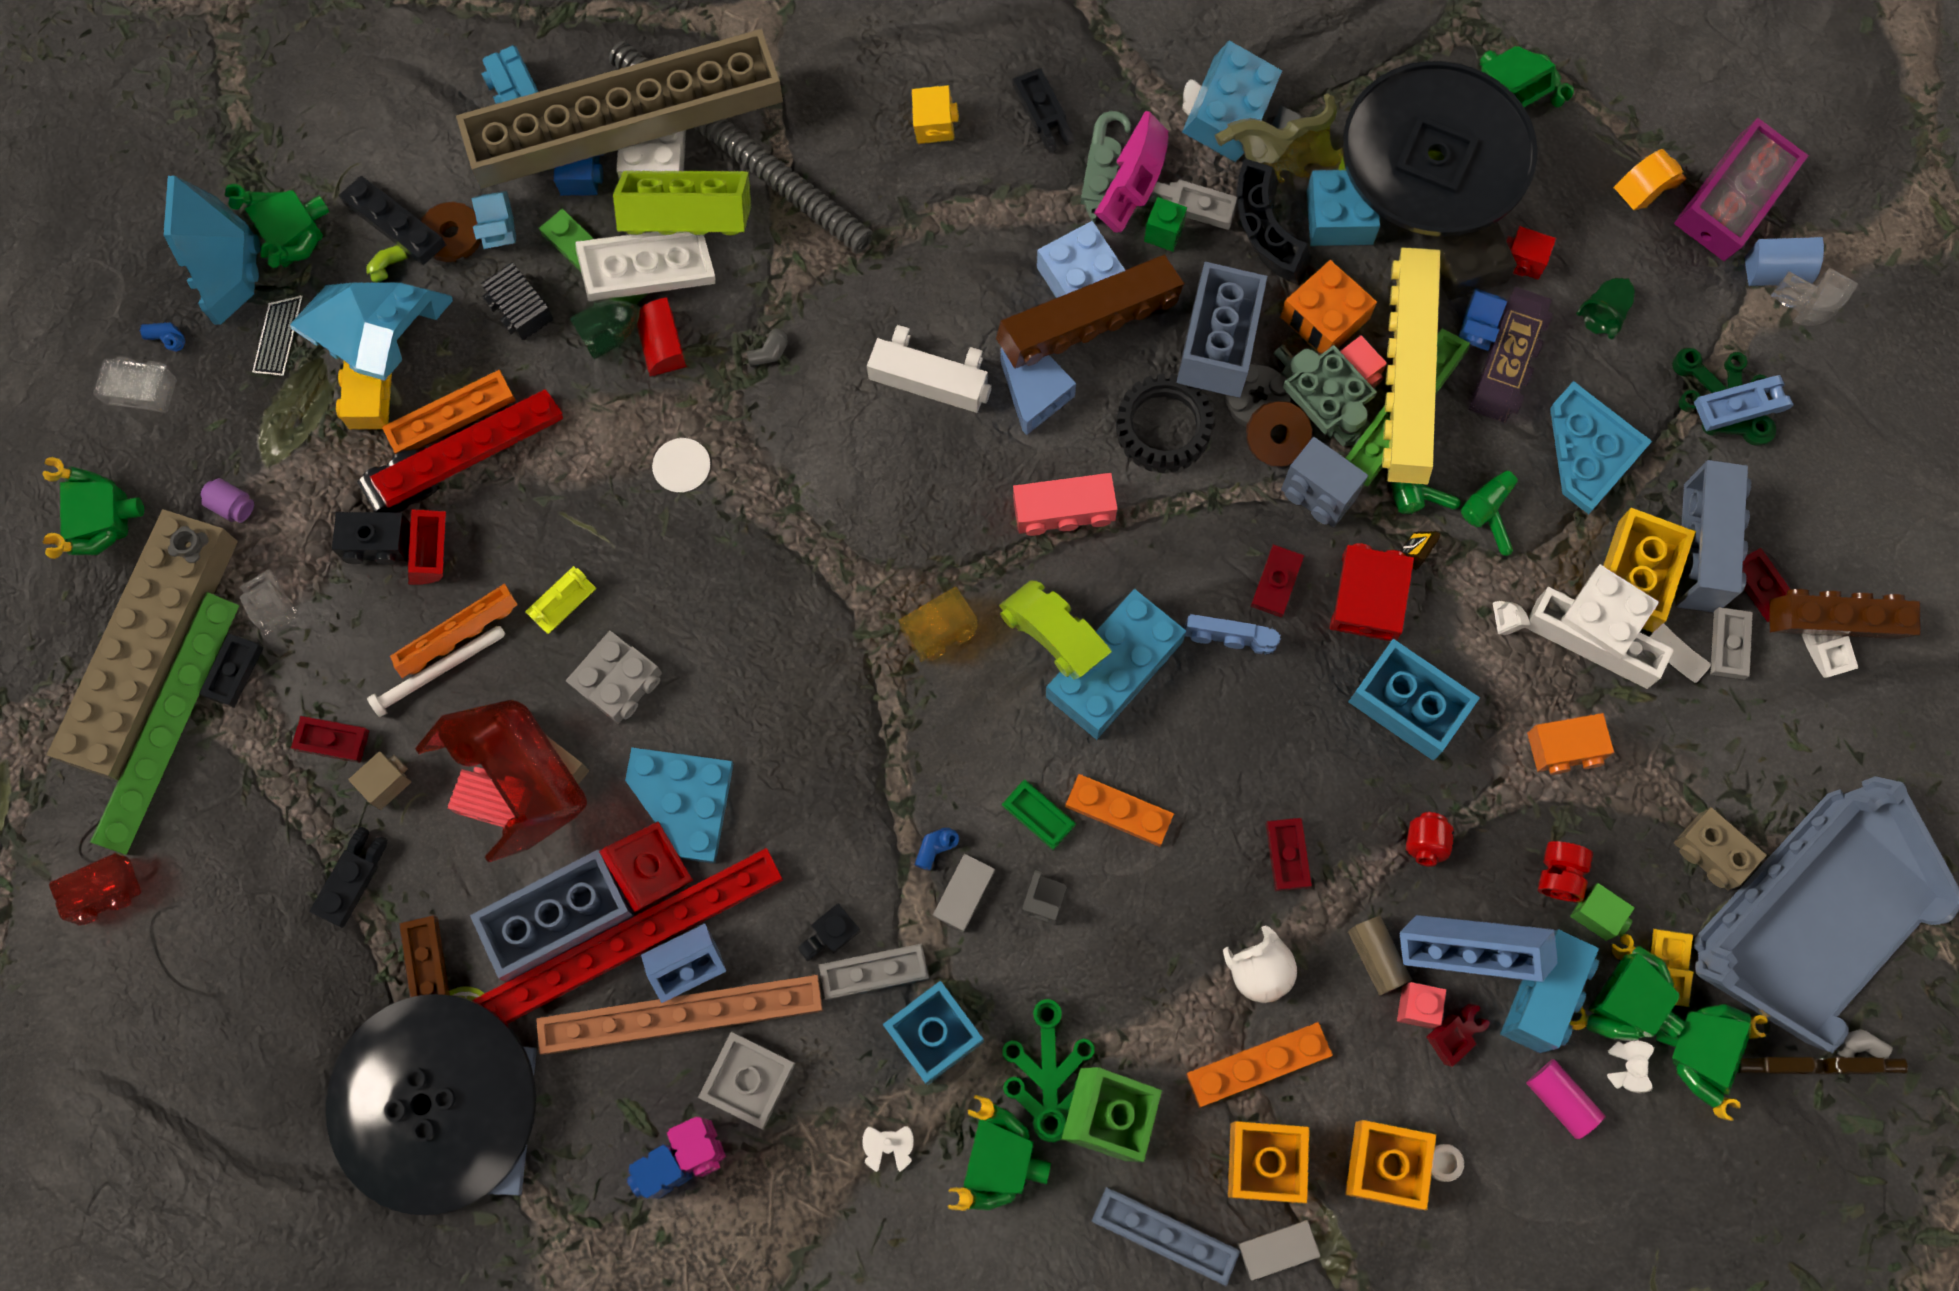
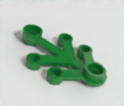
M1051 999L1041 1000L1036 1004L1033 1011L1034 1021L1041 1027L1042 1069L1024 1053L1023 1046L1017 1041H1008L1002 1050L1003 1057L1007 1062L1015 1063L1043 1090L1042 1105L1025 1090L1023 1081L1018 1077L1008 1078L1003 1086L1005 1095L1010 1099H1016L1034 1117V1131L1040 1139L1046 1142H1056L1062 1139L1075 1091L1074 1089L1058 1105L1057 1089L1083 1061L1091 1059L1095 1052L1094 1044L1090 1040L1080 1039L1075 1043L1072 1053L1056 1069L1055 1026L1061 1020L1062 1011L1058 1003ZM1046 1008L1051 1009L1054 1013V1018L1048 1022L1042 1020L1040 1016L1041 1011ZM1086 1043L1089 1045L1091 1052L1088 1056L1083 1057L1078 1054L1077 1047L1079 1044ZM1015 1045L1019 1048L1020 1054L1017 1058L1013 1059L1007 1056L1006 1049L1009 1046ZM1012 1081L1018 1082L1021 1086V1091L1017 1095H1011L1007 1090L1008 1084ZM1054 1117L1058 1122L1057 1129L1054 1131L1047 1130L1044 1126L1046 1118Z

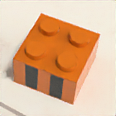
M1329 260L1285 300L1280 317L1314 349L1322 354L1333 345L1338 349L1371 318L1377 301L1333 261Z

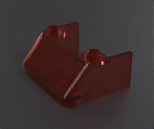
M506 700L442 715L415 748L417 753L421 754L446 747L451 757L461 765L470 767L481 764L515 817L509 819L503 826V836L485 855L488 863L529 850L575 819L587 806V798L529 709L518 701Z

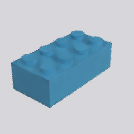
M1136 589L1125 598L1096 631L1112 652L1080 678L1073 679L1070 675L1065 677L1059 672L1046 687V698L1096 740L1183 643L1186 634L1184 628Z

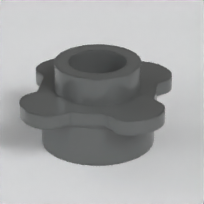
M182 526L171 536L168 553L172 557H183L188 563H195L200 559L199 553L202 547L207 545L209 541L208 536L203 532L195 533L189 527ZM188 542H191V545L189 547H186V544Z

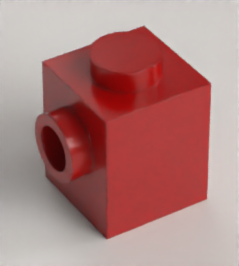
M1519 226L1514 237L1508 236L1504 243L1501 254L1506 255L1502 268L1508 269L1518 276H1528L1539 280L1548 264L1556 238Z

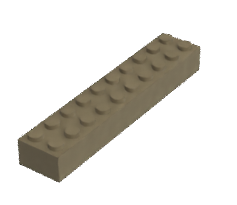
M762 29L459 114L456 115L471 169L480 188L483 189L783 102L780 80Z

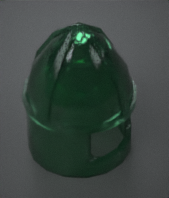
M605 300L598 303L594 302L592 306L570 317V320L591 356L596 360L616 347H622L621 345L631 336L639 320L641 309L639 305L628 301Z

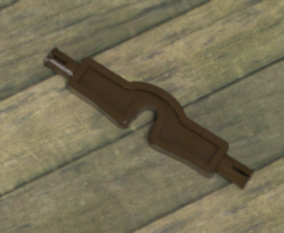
M1742 1058L1738 1073L1906 1074L1908 1064L1905 1058Z

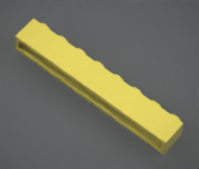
M1401 247L1399 260H1393L1391 280H1397V284L1391 287L1390 305L1395 306V312H1390L1389 331L1394 332V338H1389L1387 358H1393V365H1388L1386 385H1392V392H1387L1385 399V412L1391 413L1390 420H1385L1383 440H1389V448H1384L1382 468H1388V482L1428 485L1433 468L1440 250Z

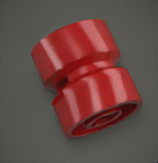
M1548 842L1543 861L1548 869L1541 872L1538 892L1547 897L1562 901L1583 902L1588 881L1583 876L1590 872L1594 853L1586 847L1572 843Z

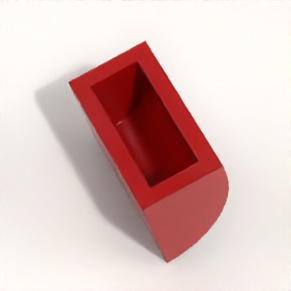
M667 297L652 301L639 309L635 315V321L649 376L687 367L674 316Z
M411 509L408 585L430 584L442 579L446 511Z

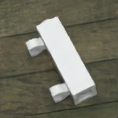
M897 325L892 342L877 338L867 364L869 380L978 413L981 402L987 403L992 385L988 384L987 371L980 370L983 360L981 357L982 350L970 347L965 364H961L908 348L910 340L908 333L910 329Z

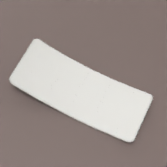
M1664 623L1650 636L1674 649L1668 663L1691 681L1697 683L1711 667L1710 662L1687 646Z

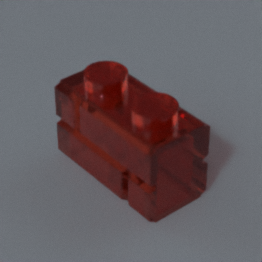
M118 853L111 854L49 883L52 896L56 900L55 904L60 918L77 925H86L96 921L99 918L98 913L107 909L119 910L125 908L132 903V898L142 893L138 880L134 876L135 872L130 859Z

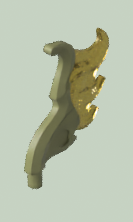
M1330 94L1324 95L1326 107L1321 114L1288 121L1283 129H1277L1261 119L1247 118L1228 123V128L1215 134L1216 141L1220 146L1233 139L1238 140L1242 144L1246 159L1259 163L1263 162L1265 165L1274 167L1279 183H1284L1285 181L1279 176L1282 170H1287L1299 177H1308L1309 173L1304 171L1306 164L1318 163L1323 167H1331L1341 162L1343 157L1342 148L1335 151L1330 143V125L1333 123L1337 113L1335 98Z

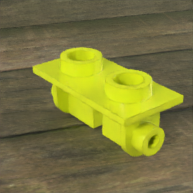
M573 566L525 612L549 634L597 588L586 579L587 577L582 571Z

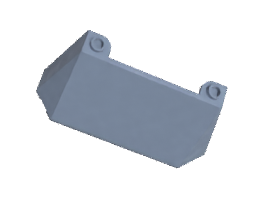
M1876 776L1862 781L1863 787L1843 794L1841 789L1828 793L1694 938L1695 949L1698 951L1699 959L1698 962H1695L1696 973L1700 978L1758 1014L1767 1017L1768 1020L1803 1042L1829 1053H1833L1844 1043L1849 1032L1847 1024L1837 1016L1921 922L1929 925L1945 924L1952 921L1959 911V887L1914 806L1903 782Z

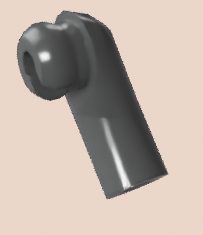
M775 328L771 330L763 348L747 351L750 367L776 362L780 359L788 344V337L782 329Z

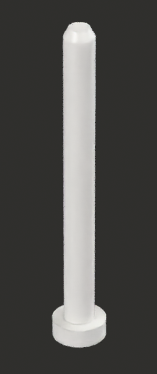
M495 626L381 696L377 697L374 693L367 697L369 704L379 718L387 714L385 708L502 639L505 635L504 630L501 626Z

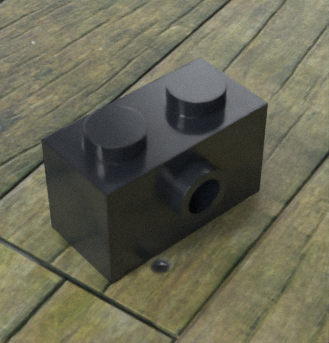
M336 512L332 550L343 562L348 564H362L363 560L376 561L384 565H393L396 561H408L411 523L402 513Z

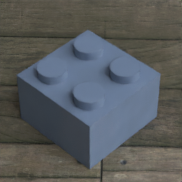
M1313 437L1290 465L1281 490L1289 501L1296 505L1301 504L1310 510L1312 516L1322 524L1328 523L1334 528L1356 501L1369 475Z

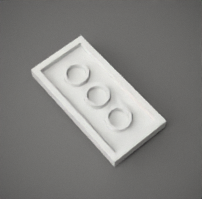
M647 232L639 235H624L575 242L588 301L715 284V273L704 235H693L690 232H676L671 235Z

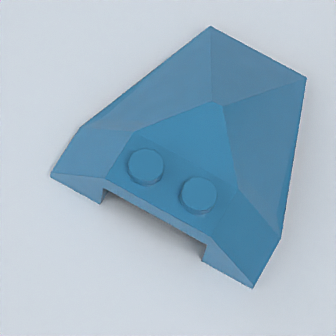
M175 175L168 176L164 237L178 265L187 267L192 277L188 278L187 282L191 289H198L201 295V300L198 302L201 310L214 325L222 324L254 295L255 282L259 279L258 267L256 265V254L260 252L259 238L238 215L216 196Z
M345 283L326 285L291 322L290 326L293 331L314 345H322L328 349L330 355L335 359L341 358L346 361L350 369L356 373L385 381L402 361L397 344V339L418 315L437 320L453 299L451 295L404 283Z

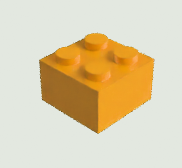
M1365 1120L1355 1122L1345 1195L1416 1210H1427L1436 1135Z
M1236 1121L1230 1123L1228 1198L1307 1203L1309 1127Z

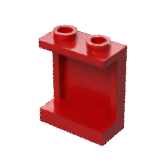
M1362 543L1347 545L1342 555L1343 566L1335 612L1331 617L1330 630L1390 642L1393 639L1397 641L1403 630L1414 557L1405 556V553L1398 550H1387L1386 552L1373 550L1371 546Z

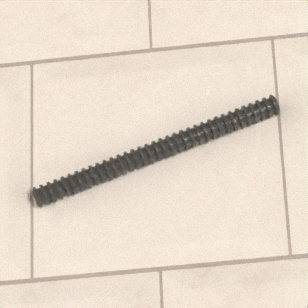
M626 41L617 43L609 55V63L617 69L649 61L647 57H644L639 51L637 52ZM722 119L694 128L700 131L708 140L714 142L717 147H721L722 151L728 153L730 157L735 158L739 164H743L744 168L750 169V172L757 175V178L761 181L764 180V183L771 186L774 191L779 192V195L786 197V200L793 203L796 208H800L801 212L808 214L810 219H815V222L818 225H822V228L826 231H830L832 236H837V240L844 242V245L848 248L852 247L854 253H860L868 247L872 240V230L869 228L865 229L863 223H858L855 217H851L850 213L843 211L841 206H836L833 200H829V197L822 194L817 188L814 189L811 183H807V180L803 177L800 178L798 173L793 172L782 161H778L776 156L771 155L768 150H764L763 146L757 144L752 138L750 139L746 133H742V130L738 127L735 128L733 123L728 122L727 119Z

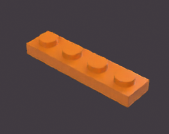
M497 370L383 426L382 429L394 453L397 454L404 450L409 451L423 447L516 400L501 371Z
M505 583L390 655L393 666L401 678L408 674L412 675L420 672L430 660L438 655L444 656L450 653L457 643L467 637L472 638L482 632L484 626L493 620L503 619L508 616L518 604Z
M1317 1022L1188 1072L1186 1076L1200 1108L1333 1055L1320 1024Z

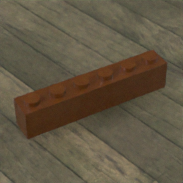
M1164 254L1001 320L996 340L1015 369L1023 365L1031 366L1047 355L1063 353L1076 343L1081 341L1082 343H1087L1105 331H1116L1125 323L1134 319L1139 321L1149 316L1151 312L1161 308L1166 310L1173 307L1179 301L1184 282Z

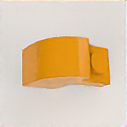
M1660 149L1631 169L1614 186V189L1633 210L1647 208L1664 190L1677 188L1686 177L1682 174L1683 170L1680 164L1670 157L1664 149Z

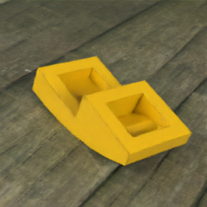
M1653 928L1651 953L1666 963L1674 982L1673 988L1680 995L1675 1005L1689 1007L1693 971L1689 970L1693 935Z

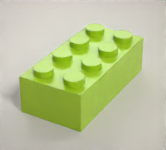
M623 171L613 194L617 231H627L631 235H639L644 232H658L662 235H671L676 232H690L693 235L721 232L724 235H736L744 232L751 209L749 171Z

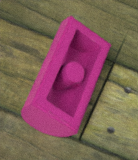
M1551 1059L1526 1082L1575 1139L1586 1136L1605 1118L1604 1113L1555 1059Z

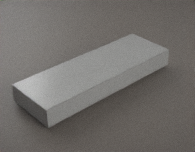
M922 944L819 964L825 1000L929 980Z

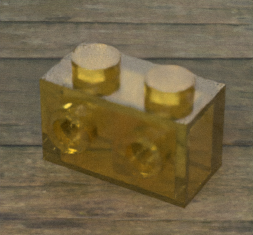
M956 586L898 620L902 634L920 662L927 658L930 661L937 659L946 652V647L956 641L960 644L974 636V630L978 629L975 614Z

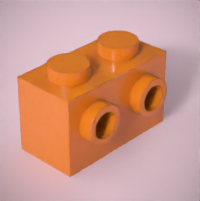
M1604 713L1538 724L1527 733L1537 772L1549 770L1550 775L1566 773L1571 770L1570 766L1583 764L1584 769L1602 766L1605 764L1604 760L1614 753Z

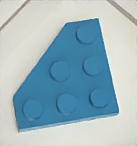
M1573 381L1554 402L1550 411L1562 494L1587 514H1590L1652 441Z
M631 748L625 781L654 822L659 821L679 857L685 860L716 864L733 762Z

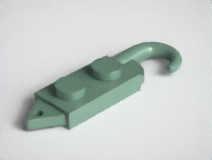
M1118 111L1103 113L1098 117L1094 125L1081 195V204L1085 205L1088 215L1093 222L1099 218L1093 212L1098 208L1118 173L1119 165L1116 161L1121 154V145L1113 138L1105 136L1107 124L1111 121H1120L1125 127V132H1131L1129 118Z

